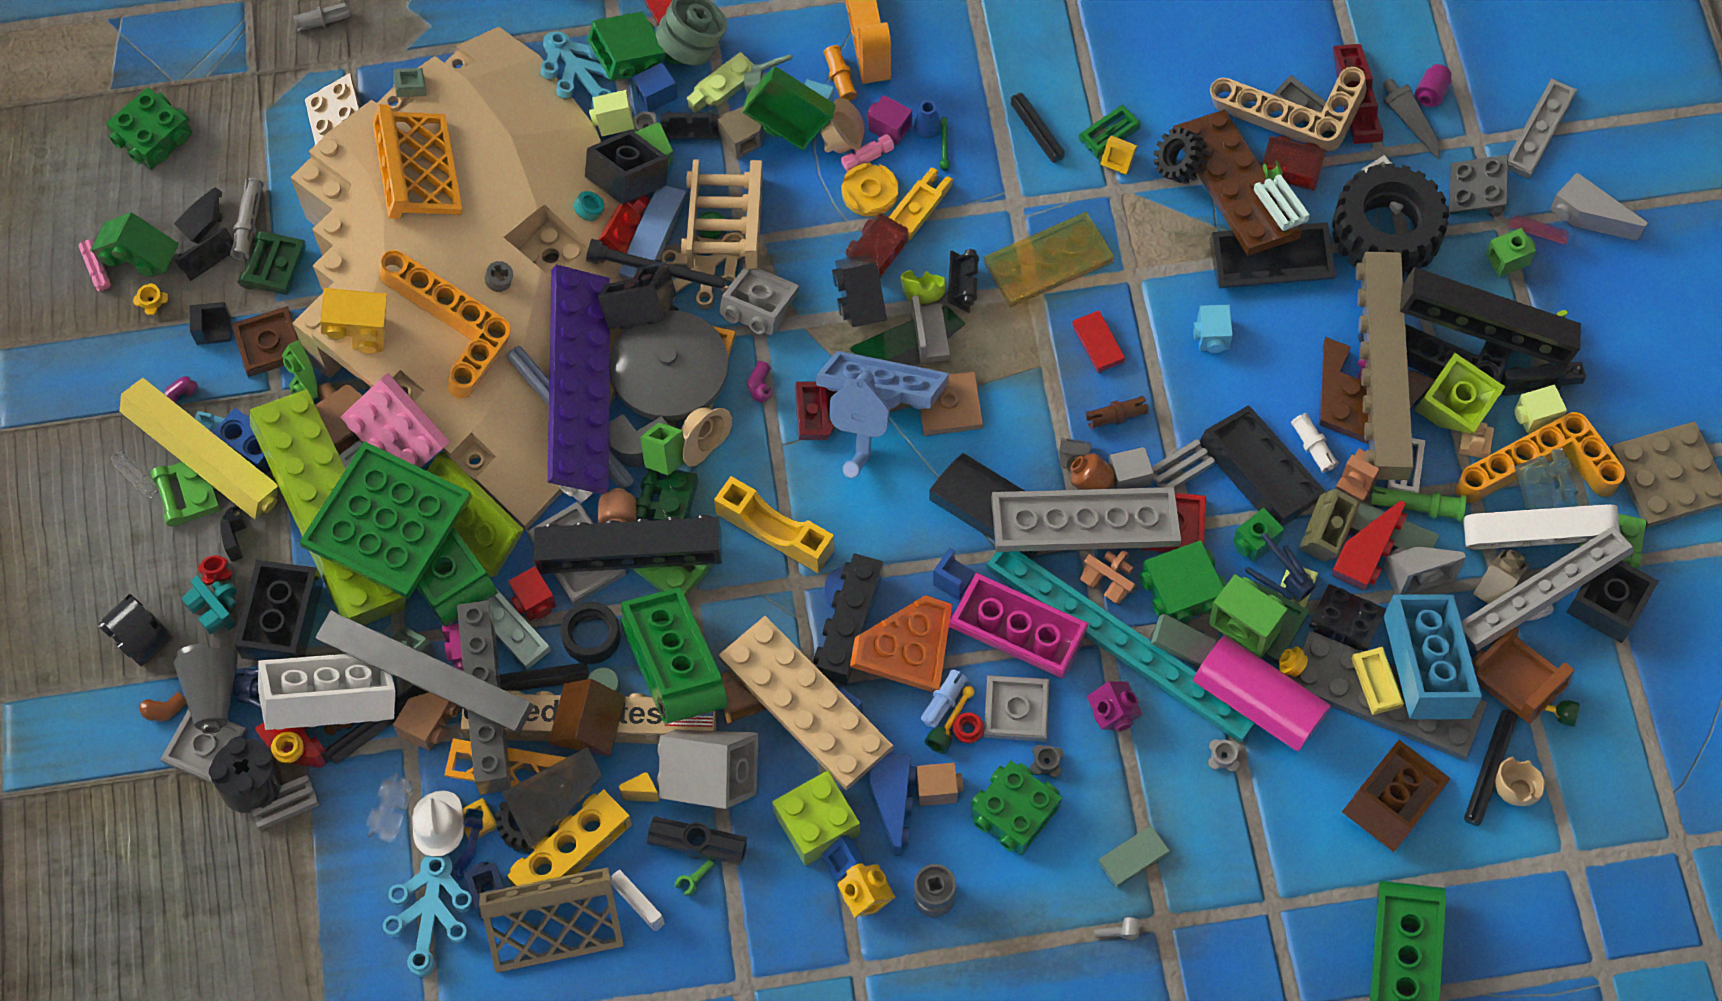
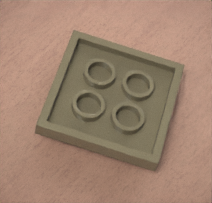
M1695 421L1611 445L1610 450L1625 470L1623 482L1640 518L1647 520L1645 529L1722 507V476Z

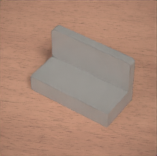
M913 296L912 314L920 363L950 360L941 303L920 306L919 297Z

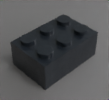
M256 560L234 643L242 659L260 661L305 657L324 583L316 567Z

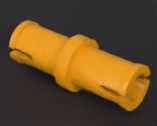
M829 46L823 52L830 69L829 78L835 83L839 98L852 101L857 97V92L850 78V67L845 64L840 46Z

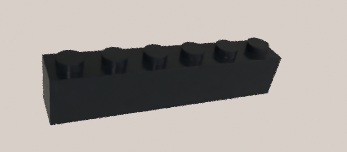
M1416 267L1413 268L1402 285L1400 312L1563 367H1567L1580 350L1581 323Z
M701 515L689 519L669 517L665 520L655 521L649 519H638L635 522L610 520L602 524L578 522L567 526L547 524L544 527H534V563L540 574L722 564L720 522L718 517Z

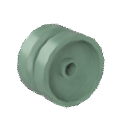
M672 0L667 8L666 15L662 17L656 28L655 35L658 44L672 58L684 64L697 66L705 64L710 60L717 44L722 40L727 31L728 23L719 7L710 0Z

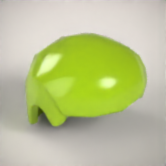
M912 270L901 274L903 295L911 303L912 297L918 296L920 305L931 304L942 298L946 292V279L940 275H931L928 271H925L924 275L918 278Z

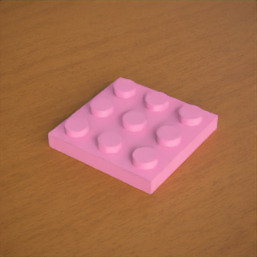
M389 373L384 375L340 416L347 427L362 442L365 441L420 468L450 443Z

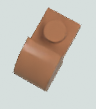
M1359 448L1356 454H1352L1346 463L1336 489L1364 503L1373 490V486L1379 480L1376 479L1379 468L1366 462V452Z

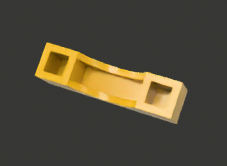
M730 476L714 499L716 515L817 573L820 572L835 550L833 534L809 520L798 522L783 516L770 507L755 489Z

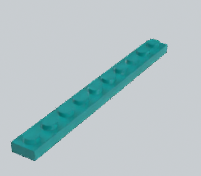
M996 552L987 563V570L1019 592L1089 623L1085 635L1086 638L1239 743H1242L1256 724L1193 682L1192 680L1197 672L1166 651L1152 645L1150 640L1021 552Z

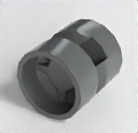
M929 864L921 868L916 874L914 880V903L917 909L926 916L941 917L947 914L955 902L956 879L952 871L946 866Z

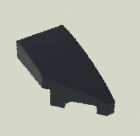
M216 187L193 203L174 223L192 242L198 244L216 221H222V214L219 213V198L222 197V191Z
M237 505L230 507L220 522L222 542L231 562L243 558L235 532L245 529L246 525L240 507Z

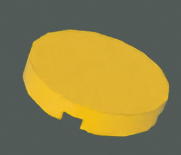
M863 163L854 166L846 173L842 183V198L845 205L854 213L862 216H878L886 213L894 206L898 198V181L894 173L886 166Z

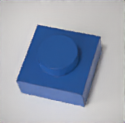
M849 835L841 836L821 854L836 881H841L847 876L846 871L852 866L864 863L862 856Z

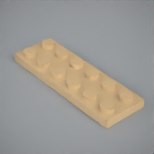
M766 616L762 617L718 655L719 660L828 770L830 775L846 791L893 750V745Z

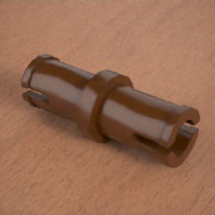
M1142 395L1120 403L1119 401L1110 402V406L1086 411L1087 422L1091 421L1088 426L1093 430L1111 423L1116 425L1122 424L1125 419L1148 414V404L1143 405L1146 399Z

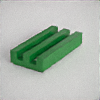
M1122 104L1080 133L1079 141L1081 143L1085 142L1086 148L1089 151L1092 150L1093 155L1098 158L1104 154L1110 136L1113 135L1124 140L1140 129L1141 123ZM1122 115L1125 116L1116 124H1113L1110 127H1108L1099 136H1097L1093 140L1091 139L1093 135L1104 129L1106 126L1117 120L1119 117H1121Z

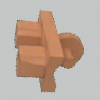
M1122 550L1118 556L1110 551L1105 554L1104 559L1112 564L1111 567H1108L1090 554L1084 560L1087 566L1080 580L1093 589H1096L1104 576L1113 581L1104 596L1117 605L1129 593L1134 595L1138 589L1136 584L1118 573L1122 570L1130 575L1134 569L1133 566L1126 562L1129 553L1125 550Z

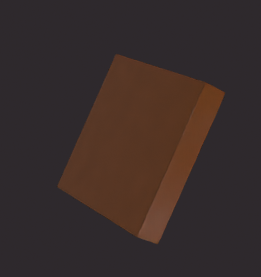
M288 306L232 323L248 377L285 366L282 354L289 344L299 340L292 324L293 319Z

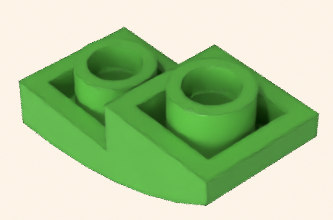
M296 340L289 344L282 354L286 369L295 375L289 384L291 394L307 389L314 402L318 394L313 367L299 340Z

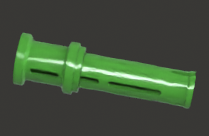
M1373 486L1371 505L1392 507L1397 502L1403 501L1406 503L1405 510L1428 513V516L1435 519L1437 516L1455 518L1457 522L1461 523L1463 522L1466 507V495H1461L1460 498L1441 495L1439 491L1432 492L1429 495Z

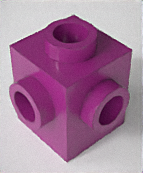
M1108 681L1087 696L1094 712V718L1100 725L1101 730L1125 731L1133 726L1132 721L1143 715L1138 705V698L1131 690L1128 681Z

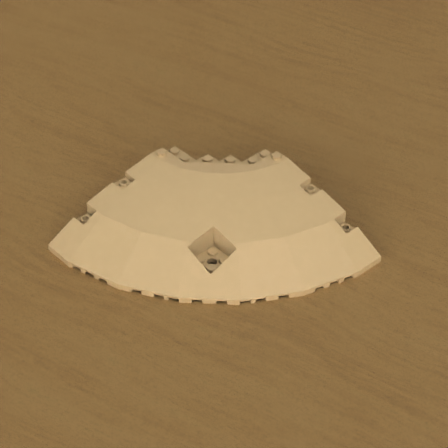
M498 26L457 45V51L445 63L434 56L418 68L423 69L426 88L425 96L396 97L395 85L393 84V88L377 103L370 100L329 131L309 150L311 158L290 177L306 219L315 225L312 230L322 257L313 265L323 292L324 288L387 293V319L383 352L363 353L358 349H352V337L345 336L341 339H334L326 334H321L320 320L323 293L292 324L311 364L327 377L331 378L343 366L357 378L362 379L372 387L384 375L389 373L450 441L442 449L448 457L527 531L563 491L559 485L547 483L549 406L509 361L507 354L514 347L521 346L549 378L551 270L556 264L609 277L610 283L626 281L627 279L620 278L619 272L622 264L607 260L604 263L599 262L598 264L586 262L591 239H599L617 206L621 204L585 177L587 148L601 142L595 126L593 127L591 120L572 96L561 98L556 94L557 82L559 81L557 77L546 79L541 75V65L544 60L540 55ZM458 64L462 65L460 68H455ZM393 102H398L397 105L391 106ZM379 104L390 105L393 112L446 115L462 204L460 215L402 213L400 219L388 218L372 123ZM396 122V126L406 134L412 129L405 122ZM426 123L424 125L434 135L440 131L439 124ZM418 132L411 137L422 146L429 141ZM406 143L400 147V150L409 157L416 153ZM434 144L428 149L429 152L439 159L444 155V152ZM422 155L415 161L426 170L433 165ZM410 167L404 171V174L414 182L421 176ZM439 168L432 173L443 183L448 179V175ZM426 179L419 185L430 194L437 189ZM414 191L408 195L409 203H422L425 201ZM591 191L602 198L605 208L597 220H585L575 212L574 202L581 192ZM443 192L436 197L443 204H453L452 199ZM398 250L509 322L511 332L506 347L469 397H454L449 392L447 383L453 365L472 340L397 293L380 280V261L383 254L387 251ZM550 253H555L559 256V259L554 263H546L543 260ZM496 261L507 263L513 270L510 287L502 292L491 290L485 283L486 270L491 263ZM389 265L386 267L389 271L397 272L401 270L396 265ZM495 272L494 277H497L499 281H503L504 276H501L499 272ZM415 281L412 283V285L416 288L426 287V285L420 281ZM447 298L438 299V302L443 305L452 303ZM472 314L463 315L467 321L473 322L477 320ZM619 327L610 328V354L616 339L624 329H619ZM496 330L488 332L494 338L503 336ZM475 353L472 355L477 361L486 360L483 354ZM609 371V408H610V406H611V404H612V402H613V400H614V398H615V393H616V392H615V390H614V388H613L612 381H611V377H610V371ZM459 376L455 378L459 384L466 385L470 383L466 377ZM478 458L481 460L476 465L470 464L473 459Z

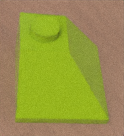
M1454 353L1414 410L1438 427L1473 434L1505 386Z

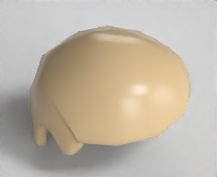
M1509 757L1500 764L1495 785L1497 793L1505 802L1515 806H1531L1542 797L1545 781L1542 773L1529 760L1518 762L1515 761L1514 757Z

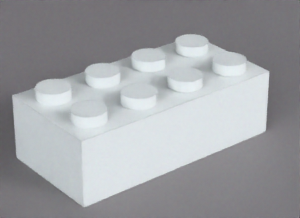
M348 654L258 661V693L265 730L367 721L377 722L394 719L395 686L392 675Z

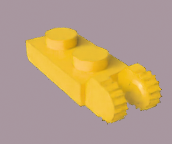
M933 167L930 168L925 176L916 182L889 216L886 226L911 240L942 201L954 180L947 176L935 189L931 185L937 179L939 171Z

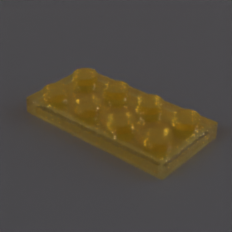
M1086 211L984 256L983 262L1011 308L1112 263L1114 255Z

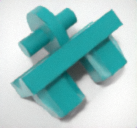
M198 576L190 580L193 588L181 599L192 614L207 604L210 610L198 618L206 631L212 634L223 626L228 631L234 628L236 624L230 618V614L223 605L226 604L230 609L237 605V602L234 600L237 588L232 583L222 585L219 581H216L212 584V588L215 590L214 594H212Z

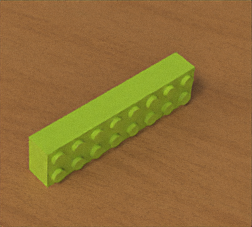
M307 389L250 409L251 429L302 537L346 470ZM310 551L339 615L361 625H366L405 609V597Z

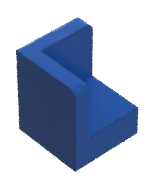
M659 63L633 76L635 93L647 112H651L678 98L676 82L663 63Z
M949 548L933 571V585L959 600L970 585L975 571L956 561L955 550Z

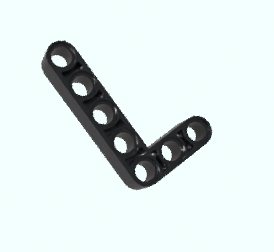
M1405 324L1407 366L1435 379L1454 353H1456L1498 381L1512 352V349L1486 341L1478 356ZM1358 333L1360 344L1364 341V333ZM1423 352L1430 353L1433 357L1426 356ZM1490 353L1496 354L1500 358H1495L1491 356Z

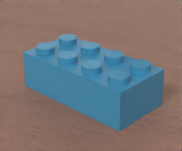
M1393 595L1384 615V620L1409 719H1471L1481 699V693L1454 595Z

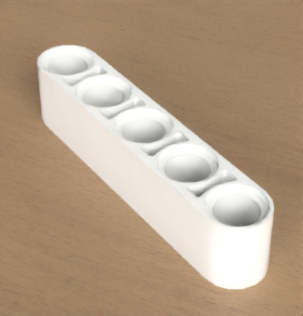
M1616 505L1479 513L1467 515L1463 518L1466 548L1470 550L1585 543L1612 526L1620 532L1618 507Z

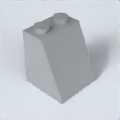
M674 730L660 735L657 748L658 755L660 756L659 773L657 776L659 798L727 809L757 795L758 733Z

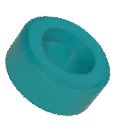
M591 191L581 192L574 202L575 212L581 218L588 221L597 220L605 208L602 198Z

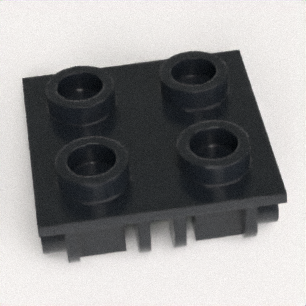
M1328 584L1309 627L1314 629L1313 632L1327 638L1330 632L1333 631L1332 640L1335 639L1338 633L1342 635L1340 643L1343 644L1345 637H1347V646L1359 651H1367L1386 608L1349 593L1345 589Z

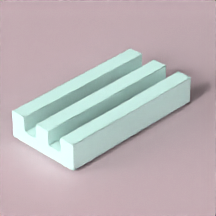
M1281 174L1275 176L1273 181L1270 178L1266 179L1263 185L1260 182L1255 184L1254 192L1282 231L1309 221L1310 214ZM1267 191H1270L1271 194L1274 196L1278 206L1275 204V202L1270 197ZM1280 209L1287 214L1290 221L1286 219V217L1283 215Z

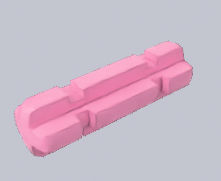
M884 135L877 139L878 142L872 141L862 146L860 150H854L855 154L849 153L843 156L841 163L844 169L848 172L858 164L868 163L880 157L882 152L886 154L894 149L893 140L889 135Z
M87 239L80 242L79 249L96 290L102 292L111 287V282L103 263L98 259L99 256L90 251L94 241Z

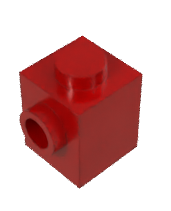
M536 566L508 581L514 595L511 598L514 608L519 614L525 613L529 622L535 618L541 619L546 617L556 607L553 594Z

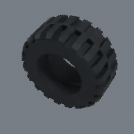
M1385 164L1382 168H1379V165L1368 167L1367 172L1361 170L1356 173L1353 179L1348 180L1344 185L1332 220V228L1334 229L1333 239L1335 243H1339L1338 250L1341 255H1347L1349 257L1348 262L1356 267L1357 263H1362L1365 252L1401 253L1402 277L1405 276L1406 272L1410 274L1414 267L1419 269L1427 267L1432 262L1433 257L1437 255L1449 223L1447 221L1449 207L1445 205L1446 198L1442 191L1437 192L1438 185L1432 179L1430 181L1425 179L1426 174L1419 170L1416 173L1411 171L1409 166L1402 165L1400 168L1395 167V164ZM1390 202H1397L1402 204L1403 209H1401V212L1410 218L1415 226V230L1402 235H1391L1381 232L1370 224L1365 213L1375 208H1389Z

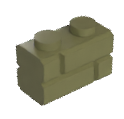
M1337 489L1321 494L1306 528V536H1303L1299 549L1323 562L1338 557L1360 502Z

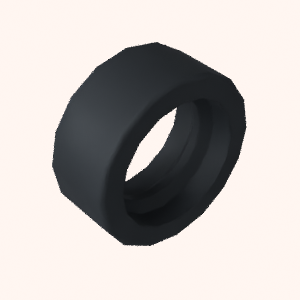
M592 601L580 603L571 608L563 617L560 627L561 639L569 656L578 662L586 664L601 663L610 658L618 649L621 639L618 619L613 611L602 603ZM593 617L605 621L609 634L603 644L594 648H583L578 646L573 640V629L580 621Z

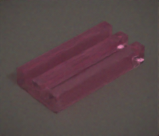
M1513 214L1509 223L1511 228H1522L1524 232L1566 245L1569 238L1568 230L1518 214Z

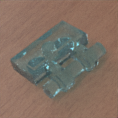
M1563 448L1551 451L1553 462L1550 465L1546 457L1539 456L1514 466L1526 510L1561 508L1559 503L1561 501L1565 502L1566 507L1578 506L1576 498L1578 494L1577 486L1575 483H1572L1569 472L1571 470L1570 460L1565 457ZM1555 476H1558L1560 483L1558 489L1555 488L1553 481Z

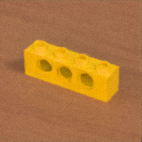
M604 789L598 795L596 793L592 794L582 804L583 808L574 816L569 815L562 820L558 830L550 838L548 836L542 838L535 845V851L526 859H519L512 865L510 873L507 875L511 885L518 886L580 873L632 826L629 814ZM591 821L600 823L599 828L595 831L588 832L584 830L586 824ZM566 843L576 844V848L570 853H562L560 851L561 847ZM543 864L552 866L551 871L546 875L536 873L538 867Z

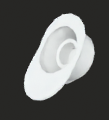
M435 791L426 795L417 803L412 816L413 836L417 848L423 854L431 857L444 856L451 853L459 846L464 834L463 810L460 799L452 792Z

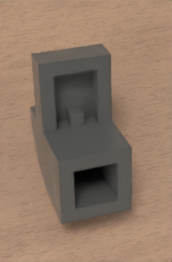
M622 414L609 422V449L622 465L628 467L645 466L640 437L659 422L668 424L661 416L636 431L625 415Z

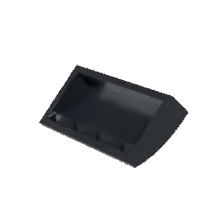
M1328 222L1298 225L1302 231L1300 239L1247 256L1232 230L1212 232L1209 241L1218 287L1231 288L1335 279Z
M1249 405L1206 429L1200 439L1202 448L1208 451L1209 456L1215 460L1216 464L1258 512L1265 508L1282 527L1309 509L1318 501L1321 494L1326 493L1321 485Z
M962 453L929 490V500L995 541L991 502L992 492H1018L1025 490L965 453ZM1019 551L1031 560L1038 553V551Z

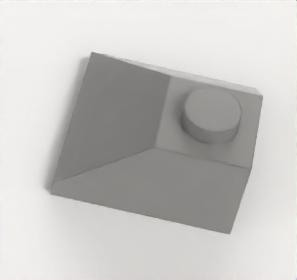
M1418 546L1410 549L1401 547L1388 555L1383 568L1395 595H1414L1454 582L1466 556L1464 552Z

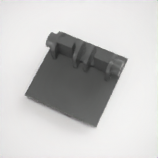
M1508 155L1451 163L1449 212L1457 213L1487 208L1490 211V215L1500 216L1502 211L1505 210V206H1507Z

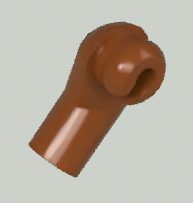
M177 692L167 702L146 699L140 703L139 711L142 717L147 720L167 722L187 705V702L183 695Z

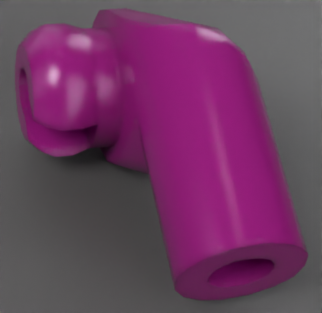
M758 361L747 380V387L752 398L760 403L768 401L772 396V389L768 388L764 381L771 367L763 361Z
M182 376L166 388L164 395L176 403L182 393L192 396L197 389V382L190 380L188 376Z

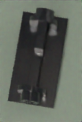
M667 111V113L661 114V125L667 139H719V114H713V111L692 114L670 113V111Z
M226 227L220 230L215 229L214 233L202 240L199 245L193 246L183 254L179 253V258L175 262L181 270L183 269L188 279L192 281L228 257L234 240Z
M967 249L963 255L951 250L948 303L969 313L970 306L974 305V301L977 300V278L973 275L978 273L979 256L974 249Z

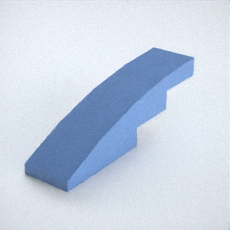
M664 186L656 190L639 223L627 254L660 262L666 243L669 244L687 196V191L670 186ZM622 264L619 272L620 278L633 279L638 268Z

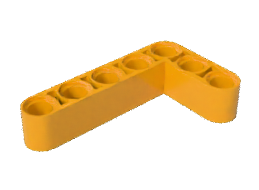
M845 0L862 83L891 80L890 32L888 23H881L876 0Z
M398 250L387 251L383 254L380 261V280L397 293L472 340L453 365L447 383V388L454 397H469L506 347L511 332L509 322ZM389 265H396L401 270L397 272L389 271L386 267ZM415 281L423 282L426 285V287L416 288L412 285V283ZM447 298L452 303L443 305L438 302V299ZM472 314L477 320L473 322L467 321L463 315ZM496 330L503 336L494 338L488 332ZM475 353L483 354L486 360L477 361L472 355ZM463 376L466 377L470 383L462 385L459 384L455 380V378Z
M1571 412L1464 469L1458 481L1456 493L1459 498L1461 495H1466V502L1468 503L1479 501L1566 454L1593 492L1601 497H1609L1617 491L1623 481L1625 470L1589 420L1583 414ZM1567 428L1574 429L1578 434L1571 433ZM1542 441L1549 442L1553 447L1544 445ZM1585 452H1590L1595 457H1590L1586 455ZM1517 455H1523L1528 460H1522ZM1492 468L1500 469L1503 474L1494 472ZM1602 475L1610 477L1613 481L1605 480ZM1467 481L1476 483L1478 487L1470 486Z

